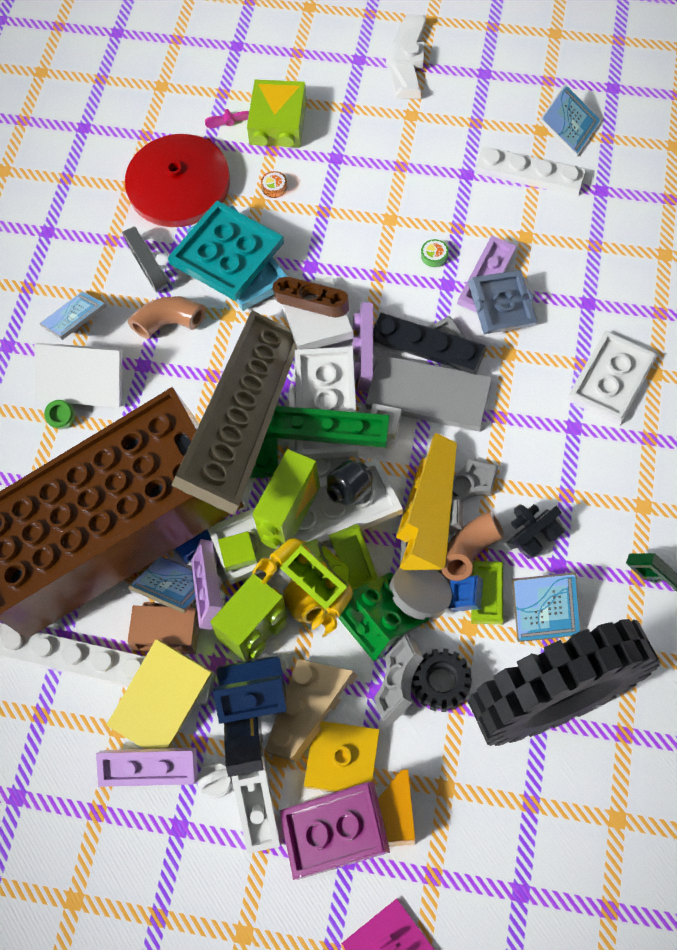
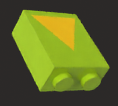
M254 79L247 121L249 145L301 146L307 102L305 81Z
M287 449L252 515L261 542L268 547L277 549L287 540L294 538L320 489L315 460Z

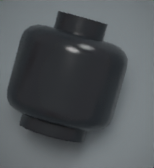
M354 460L345 461L328 474L327 494L335 503L353 506L371 492L373 475L364 463Z

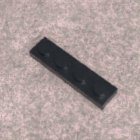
M381 312L373 328V342L474 375H476L487 350L484 344Z

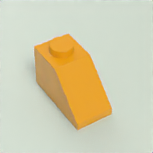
M408 769L401 770L378 798L389 847L415 845Z

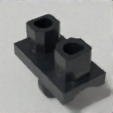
M522 504L517 505L514 508V514L517 518L511 522V525L516 530L522 525L525 527L505 542L511 550L518 548L527 559H531L544 549L535 537L538 532L542 531L549 542L562 535L566 530L558 519L562 512L557 506H554L551 510L546 509L535 518L534 515L540 511L537 505L533 504L529 508Z

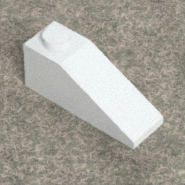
M264 749V756H262L264 770L231 777L247 854L280 847Z

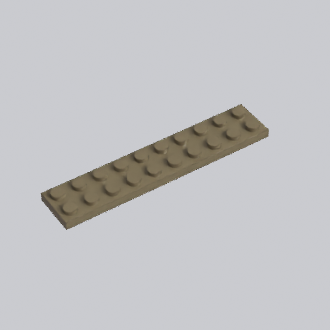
M251 310L171 486L232 515L236 513L295 357L297 346L291 329Z

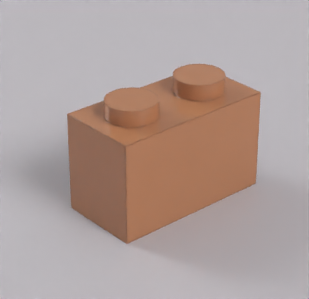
M144 602L142 606L133 605L127 642L133 651L149 652L154 641L159 639L183 654H196L199 633L198 612L196 608L191 606L185 613H181L170 607H161L160 604L155 602Z

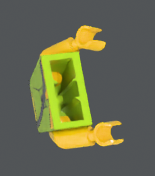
M291 538L270 555V558H262L253 569L252 574L256 573L257 570L264 571L267 575L261 583L265 584L269 582L277 571V566L280 567L282 571L327 611V613L314 620L311 625L314 630L322 624L325 628V633L322 637H326L337 628L336 618L341 616L352 598L353 589L348 581L349 569L319 540L313 539L306 542L301 539Z

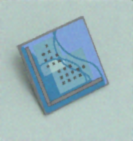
M82 291L39 324L45 330L64 340L71 333H78V328L83 324L89 325V320L106 308L107 305Z

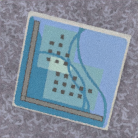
M565 84L539 121L576 157L601 122V119Z

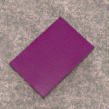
M366 782L279 810L293 880H300L390 853L374 782Z

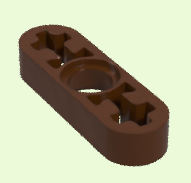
M281 277L273 283L274 297L280 304L334 318L344 316L349 311L348 294L343 290L292 277ZM311 294L317 295L316 298L310 300L304 298Z

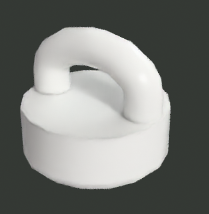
M207 764L198 774V787L209 798H220L227 794L231 788L232 779L228 777L226 767L222 764Z

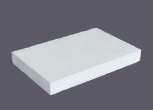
M331 276L311 281L312 283L335 288ZM311 294L304 298L310 300L316 298L317 295ZM282 304L298 350L316 349L354 338L353 330L346 314L334 318Z
M605 330L568 394L566 401L620 426L658 354Z
M51 343L34 344L35 401L52 402L60 399L69 404L118 408L122 406V349Z

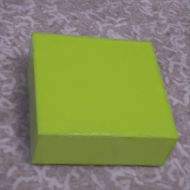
M248 531L218 539L226 572L257 563Z

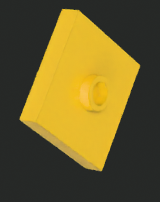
M322 721L320 724L321 730L310 744L304 788L335 793L366 782H373L379 729Z

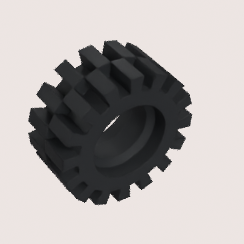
M443 648V652H438V649H433L429 655L426 652L423 655L424 659L414 673L412 682L415 690L414 694L416 698L419 697L421 699L420 703L423 706L429 705L432 711H435L436 708L441 709V712H447L449 708L455 710L459 704L462 705L465 702L467 695H469L472 684L471 668L467 667L465 658H459V653L456 651L451 654L448 653L449 649ZM437 669L448 670L454 676V686L445 692L435 690L429 682L432 672Z

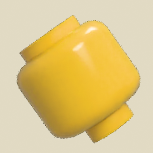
M291 580L283 593V599L291 616L296 621L310 624L326 613V610L295 581Z

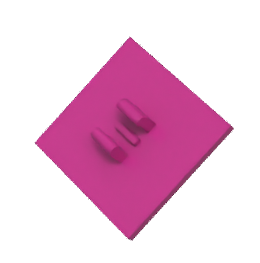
M397 898L341 943L345 950H434Z

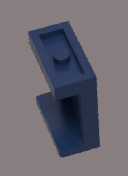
M279 656L217 667L216 674L219 686L213 687V696L219 724L287 711L285 682Z

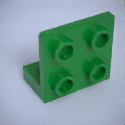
M392 572L354 589L351 600L338 618L373 662L384 656L395 639L427 623L430 619L429 617H426L424 620L416 619L404 613L392 599L394 596L392 589L390 591L389 587L394 575Z

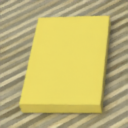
M156 639L106 726L143 749L170 748L213 672L163 641Z

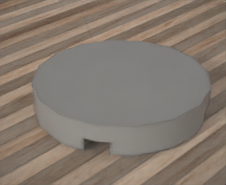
M398 568L389 584L390 591L392 589L394 595L392 599L404 613L416 619L424 620L426 617H433L432 619L439 618L446 612L452 599L450 585L437 570H403Z

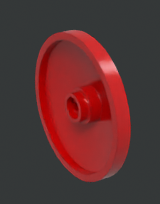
M171 134L149 142L134 155L125 174V190L133 209L145 220L163 227H184L198 223L216 201L224 202L230 187V172L222 151L211 141L192 134Z

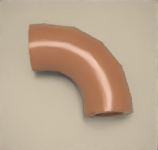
M182 296L161 297L143 305L128 319V324L133 331L145 339L151 338L160 327L167 324H179L194 330L203 321L206 307L197 301Z
M493 511L482 514L468 522L463 527V530L456 532L447 544L446 565L441 569L446 578L460 581L469 577L472 573L473 560L485 548L505 538L500 521Z

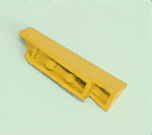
M435 433L432 437L427 457H422L418 465L396 538L408 542L399 567L403 570H440L446 565L457 444L438 433Z

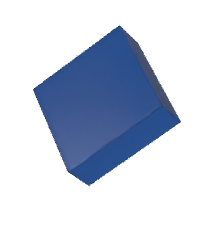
M476 575L469 576L460 581L450 580L452 599L448 609L453 612L481 609L483 579Z

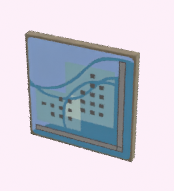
M165 557L152 562L128 587L131 591L181 613H185L196 601L192 569Z
M576 572L512 579L517 642L571 637L573 634L581 631Z

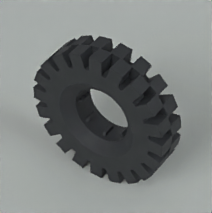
M622 619L616 623L608 622L598 625L591 632L588 628L575 633L565 643L558 640L545 646L544 652L539 655L531 653L516 662L518 666L503 669L493 676L494 680L484 682L477 688L478 692L470 696L468 704L487 745L500 746L507 742L520 741L528 735L532 737L541 734L550 726L556 728L567 723L574 716L580 717L592 711V707L596 705H604L617 698V694L629 691L638 682L648 678L652 674L651 672L657 670L661 662L639 621L635 619L632 621L630 619Z

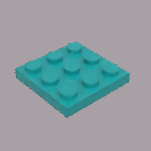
M216 201L167 258L170 265L230 299L237 301L284 244V237L223 203Z

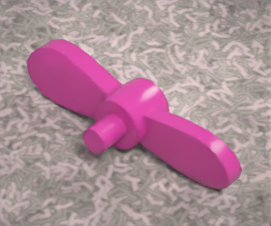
M225 109L223 116L206 118L205 126L210 129L223 124L232 126L235 121L248 120L249 111L232 114L229 109Z

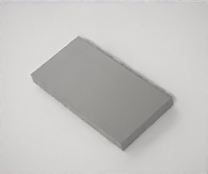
M379 355L366 400V409L371 410L373 403L402 409L401 416L480 432L492 377Z

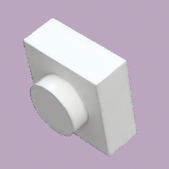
M373 403L370 414L389 415L388 439L395 440L402 409Z

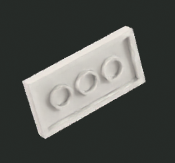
M353 347L295 350L296 407L356 412ZM297 440V453L311 459L358 456V445Z

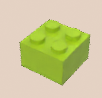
M255 574L249 577L210 621L218 641L243 662L250 661L252 658L257 659L265 650L267 640L273 634L278 635L284 629L288 617L283 596L268 584H262V580Z

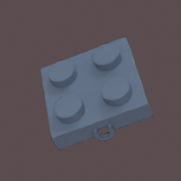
M521 270L476 276L468 281L484 335L531 327L537 323L531 303L533 301V294L527 290Z

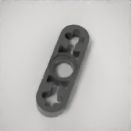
M133 226L122 231L127 246L155 293L169 287L161 268L137 228Z

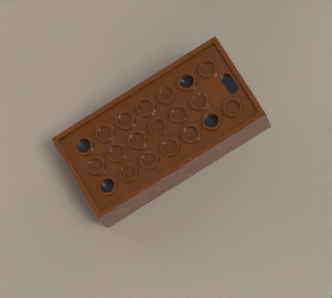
M173 386L0 491V621L25 638H30L231 515L171 486L199 426L196 417ZM242 500L237 511L244 507Z

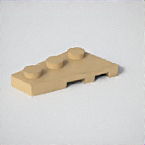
M297 659L286 689L287 711L277 714L264 751L272 756L298 762L321 730L320 724L330 709L335 710L341 701L339 699L340 695L348 684L352 685L358 675L351 670Z

